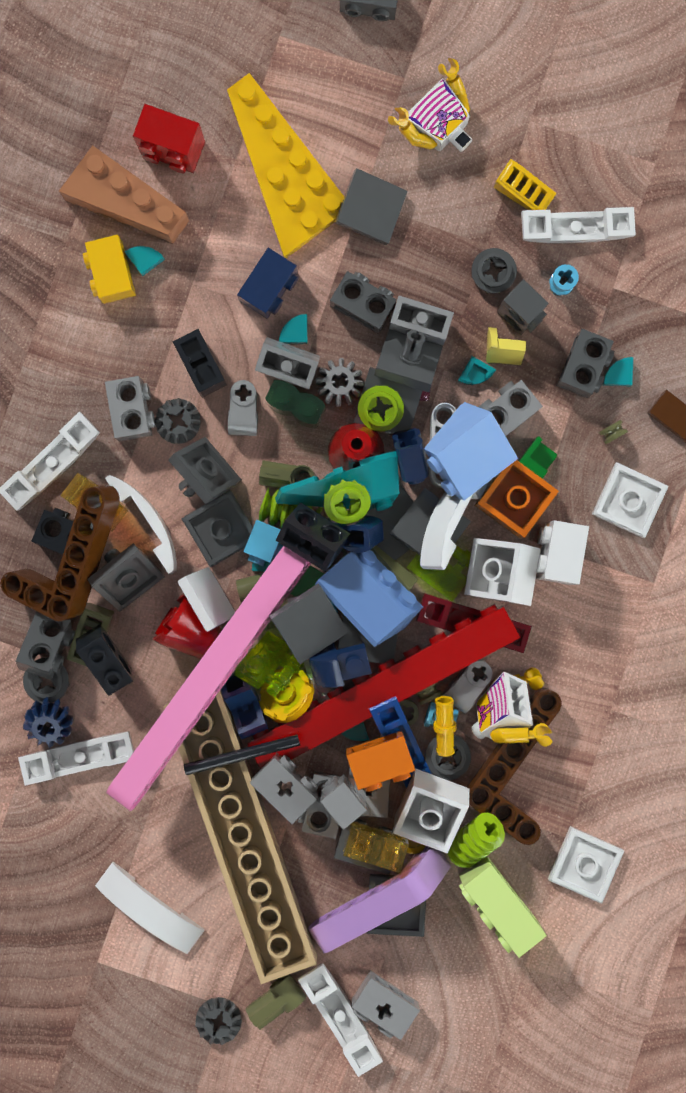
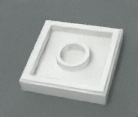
M616 462L592 515L645 538L668 486Z
M209 567L178 580L179 586L207 632L229 621L234 615L235 611Z
M570 826L548 880L602 904L624 850Z

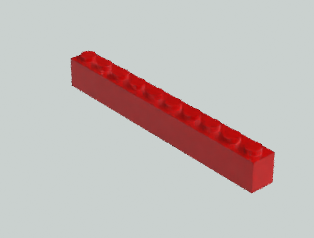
M493 604L481 610L482 616L478 619L471 621L470 618H466L455 624L456 630L446 635L442 631L429 638L431 644L420 649L419 645H416L403 652L405 658L394 662L392 658L378 666L380 671L371 676L368 674L354 678L352 680L354 685L344 690L343 686L333 689L327 693L329 698L319 703L317 699L313 700L307 711L298 719L288 723H278L276 727L270 730L266 729L252 735L253 739L247 743L248 747L296 734L299 736L301 745L255 757L258 766L261 769L276 753L281 757L286 755L292 760L373 717L369 708L395 696L398 702H401L521 638L504 606L497 608L496 604Z

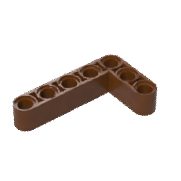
M105 485L90 487L83 492L55 581L28 568L4 574L1 578L0 585L3 593L9 598L55 621H64L83 614L92 589L87 579L98 570L119 506L120 497L118 491L113 486ZM100 495H101V497H102V504L100 503V500H99V496H100Z
M547 688L537 690L529 700L531 715L537 724L544 723L549 726L562 707L560 696ZM547 694L553 697L552 707L543 710L540 706L541 698ZM529 739V742L519 743V753L514 756H509L506 753V747L509 743H498L467 786L469 788V804L480 814L488 812L495 815L496 810L500 806L510 808L509 815L499 820L503 825L504 831L524 845H532L539 840L541 836L540 826L529 814L500 793L537 743L536 739ZM495 765L503 767V774L498 779H492L489 776L490 768ZM476 789H484L487 792V796L482 802L472 800V794ZM525 823H531L533 825L532 832L527 836L520 835V826Z

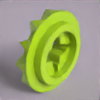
M375 385L363 393L358 403V414L361 421L374 431H387L394 428L401 421L404 413V402L399 393L389 386ZM378 397L385 405L393 404V406L386 409L385 420H383L379 411L369 412V410L377 406Z
M342 479L339 484L331 485L328 493L324 494L323 506L327 516L340 524H351L359 521L367 514L370 508L371 499L366 487L355 480L346 482ZM346 493L350 499H353L350 501L349 510H347L342 502L343 496Z

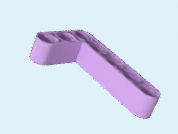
M426 846L421 852L413 855L400 874L319 917L307 929L323 953H328L424 902L433 894L451 868V864L442 851Z

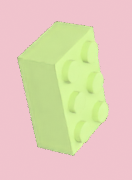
M488 856L459 874L462 882L459 885L462 890L461 893L471 906L475 904L479 906L477 908L480 913L479 916L490 930L494 927L497 929L494 932L508 953L514 951L518 958H520L547 936L539 921Z

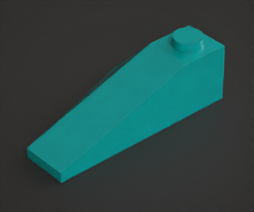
M393 451L359 460L360 466L347 471L343 470L342 467L333 469V472L327 474L321 480H319V477L313 476L281 487L275 497L276 503L299 505L301 502L306 506L324 507V494L328 493L331 485L335 486L343 479L346 482L355 480L366 487L371 499L369 509L376 508L377 511L388 509L400 494L397 453ZM346 493L343 496L342 502L349 509L350 501L353 499H350Z

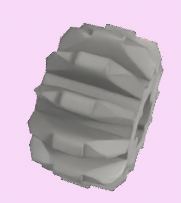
M343 358L339 359L338 367H335L334 362L329 360L328 367L330 371L322 367L319 369V373L325 378H316V384L324 386L318 390V394L322 396L329 393L325 399L327 404L331 403L333 398H336V407L340 408L341 399L345 398L346 403L350 406L352 405L350 394L355 398H360L361 393L355 388L364 387V381L356 380L362 376V371L352 372L355 367L353 361L346 368L344 367ZM342 377H344L345 385L347 386H340L338 389L335 388V381L333 380H340Z

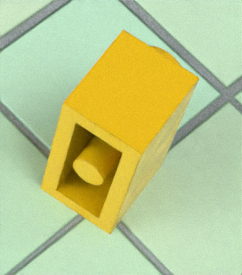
M119 235L85 242L87 252L83 253V259L87 270H92L94 279L89 282L93 296H98L103 304L136 296L123 241Z

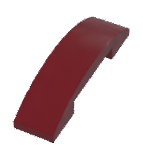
M424 593L421 602L423 608L419 611L416 621L453 632L456 630L455 624L466 618L474 621L482 615L480 610ZM511 620L521 638L504 646V648L524 653L532 626Z

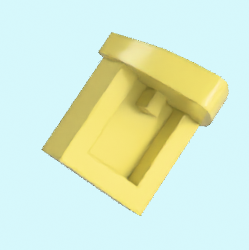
M488 327L486 363L521 365L526 351V341L498 338L497 328Z

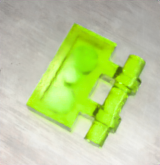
M456 545L452 556L458 561L454 566L448 563L445 570L423 569L420 566L421 557L418 554L415 555L406 568L449 601L453 602L466 585L467 577L461 571L465 566L469 568L471 552L467 549L464 551Z
M268 631L235 668V676L258 690L266 682L269 684L267 692L271 696H276L279 691L287 688L290 684L289 679L294 673L301 671L304 667V662L299 664L294 655H289L291 650L286 642ZM279 665L284 667L281 672H274Z

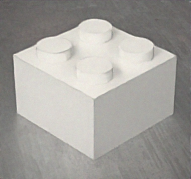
M555 520L545 523V527L540 528L538 535V544L542 545L536 579L567 585H579L589 526Z
M474 538L464 595L531 606L541 549L521 543Z
M415 768L396 811L393 834L448 853L469 808V788Z

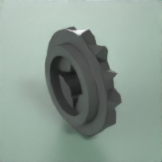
M486 249L479 253L473 261L471 269L472 279L476 283L477 288L484 290L487 294H500L513 284L517 274L516 263L513 257L502 249ZM490 261H492V265L496 269H504L498 273L497 282L493 279L492 275L485 274L490 269Z
M177 398L167 400L158 408L155 423L157 432L163 439L170 443L182 444L196 436L200 429L201 418L197 408L190 401ZM184 410L182 420L188 427L177 425L171 431L173 422L168 414L178 416Z
M40 658L35 660V662L44 663L49 658ZM63 665L60 672H55L51 680L56 688L47 685L39 690L43 682L40 676L25 672L23 676V686L26 693L31 699L37 700L40 703L46 697H48L51 703L62 698L70 685L69 672Z
M454 734V749H458L453 754V758L457 765L454 766L448 761L438 765L443 756H439L436 752L437 739H432L426 748L425 761L431 773L445 780H453L462 776L469 768L471 762V752L467 743L461 737Z
M222 997L211 998L204 1002L196 1015L195 1027L200 1034V1038L207 1040L210 1045L213 1043L224 1045L226 1042L233 1041L241 1028L242 1018L240 1010L232 1001ZM223 1011L222 1022L226 1023V1026L221 1025L215 1032L214 1022L210 1021V1019H216L220 1012Z

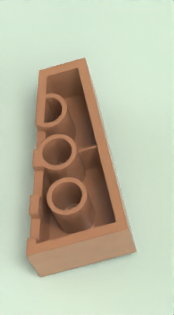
M93 145L59 190V193L66 202L74 205L77 204L91 212L110 217L114 221L130 225L139 229V231L172 244L189 222L184 210Z

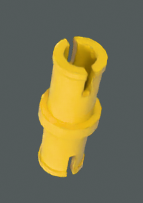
M440 696L435 699L436 721L433 723L437 739L436 752L439 756L448 757L455 753L454 732L457 730V724L453 718L454 700L449 696Z

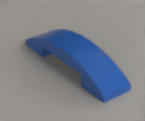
M396 696L369 708L382 737L401 730L414 768L431 774ZM411 777L406 780H403L406 788L411 780Z

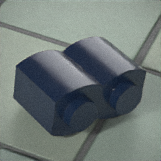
M413 428L395 432L392 438L398 456L401 480L406 483L408 482V484L423 482L429 476V468L420 430Z
M364 516L359 521L351 524H340L328 518V520L350 533L343 547L348 551L363 553L384 540L383 521L377 517Z

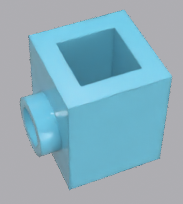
M256 520L243 551L249 554L248 560L264 566L265 561L271 563L283 547L282 544L276 541L281 529Z

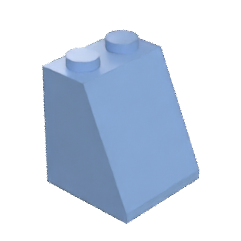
M466 402L458 407L424 448L429 457L427 459L429 467L436 474L439 473L443 480L441 486L449 496L452 497L454 495L464 501L518 459L492 412Z

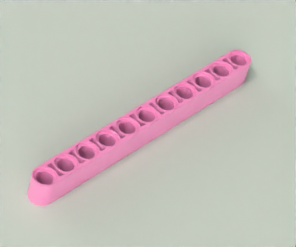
M282 547L112 781L106 792L110 797L129 811H132L138 805L271 621L269 615L281 607L312 563L287 547Z

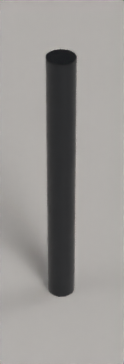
M296 734L184 764V771L186 775L301 746L299 736Z

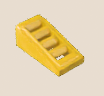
M512 159L509 160L493 187L527 210H546L556 195V192ZM513 174L516 178L510 185L507 183V180ZM522 180L526 182V184L519 192L516 190V188ZM532 186L535 188V191L528 199L525 195ZM541 192L545 196L539 206H537L534 202Z

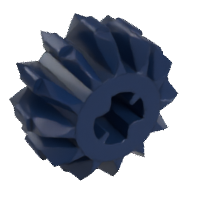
M48 697L42 703L36 700L24 715L23 730L29 731L27 734L28 739L36 738L37 747L42 742H46L49 748L53 746L54 742L61 745L65 737H68L72 731L71 725L74 719L72 715L68 714L69 706L60 707L59 699L55 703H51Z

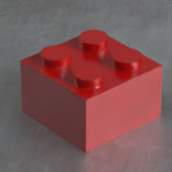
M144 103L133 133L135 143L141 155H143L142 158L153 164H158L159 161L168 164L170 169L178 173L185 174L188 171L194 174L205 144L200 123Z

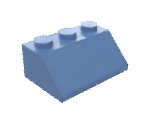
M371 550L363 553L349 552L315 583L322 587L327 597L374 647L404 630L423 608L416 600L414 594L397 580L394 573L389 571Z

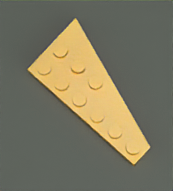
M248 73L228 88L227 92L283 257L288 258L336 221L344 195L255 79Z

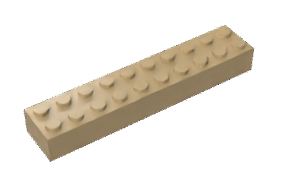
M221 690L178 748L183 764L244 748L231 710L224 701ZM247 759L190 774L188 778L260 983L264 984L316 965L317 953L261 794L250 784L254 774Z

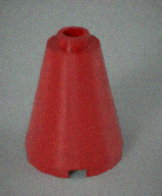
M357 423L347 424L339 428L331 437L328 445V457L333 469L342 467L346 471L360 466L359 460L384 454L385 452L380 435L366 425ZM358 443L362 445V448L355 450L351 445Z
M183 593L176 600L181 604L178 608L176 606L170 608L155 632L157 636L153 638V641L184 654L202 659L222 629L218 626L207 632Z

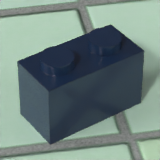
M268 247L238 292V300L266 319H268L271 313L275 315L283 304L284 300L281 297L286 290L291 291L299 279V276H297V265Z

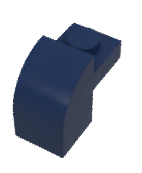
M333 642L308 659L314 682L322 687L344 686V680L372 674L364 643L336 650L335 643Z
M244 666L236 668L222 687L221 692L224 701L231 710L241 739H245L269 728L259 703V696Z

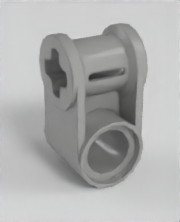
M240 380L233 384L230 391L228 435L257 436L258 410L256 389L251 382ZM242 387H246L247 391L252 393L251 396L246 397V401H241L240 396H236V393L241 392Z
M480 659L463 668L448 684L442 696L452 697L454 700L453 706L466 714L492 678L491 667L485 660ZM483 666L484 676L480 677L477 675L473 678L474 673L472 669L474 667L479 669Z

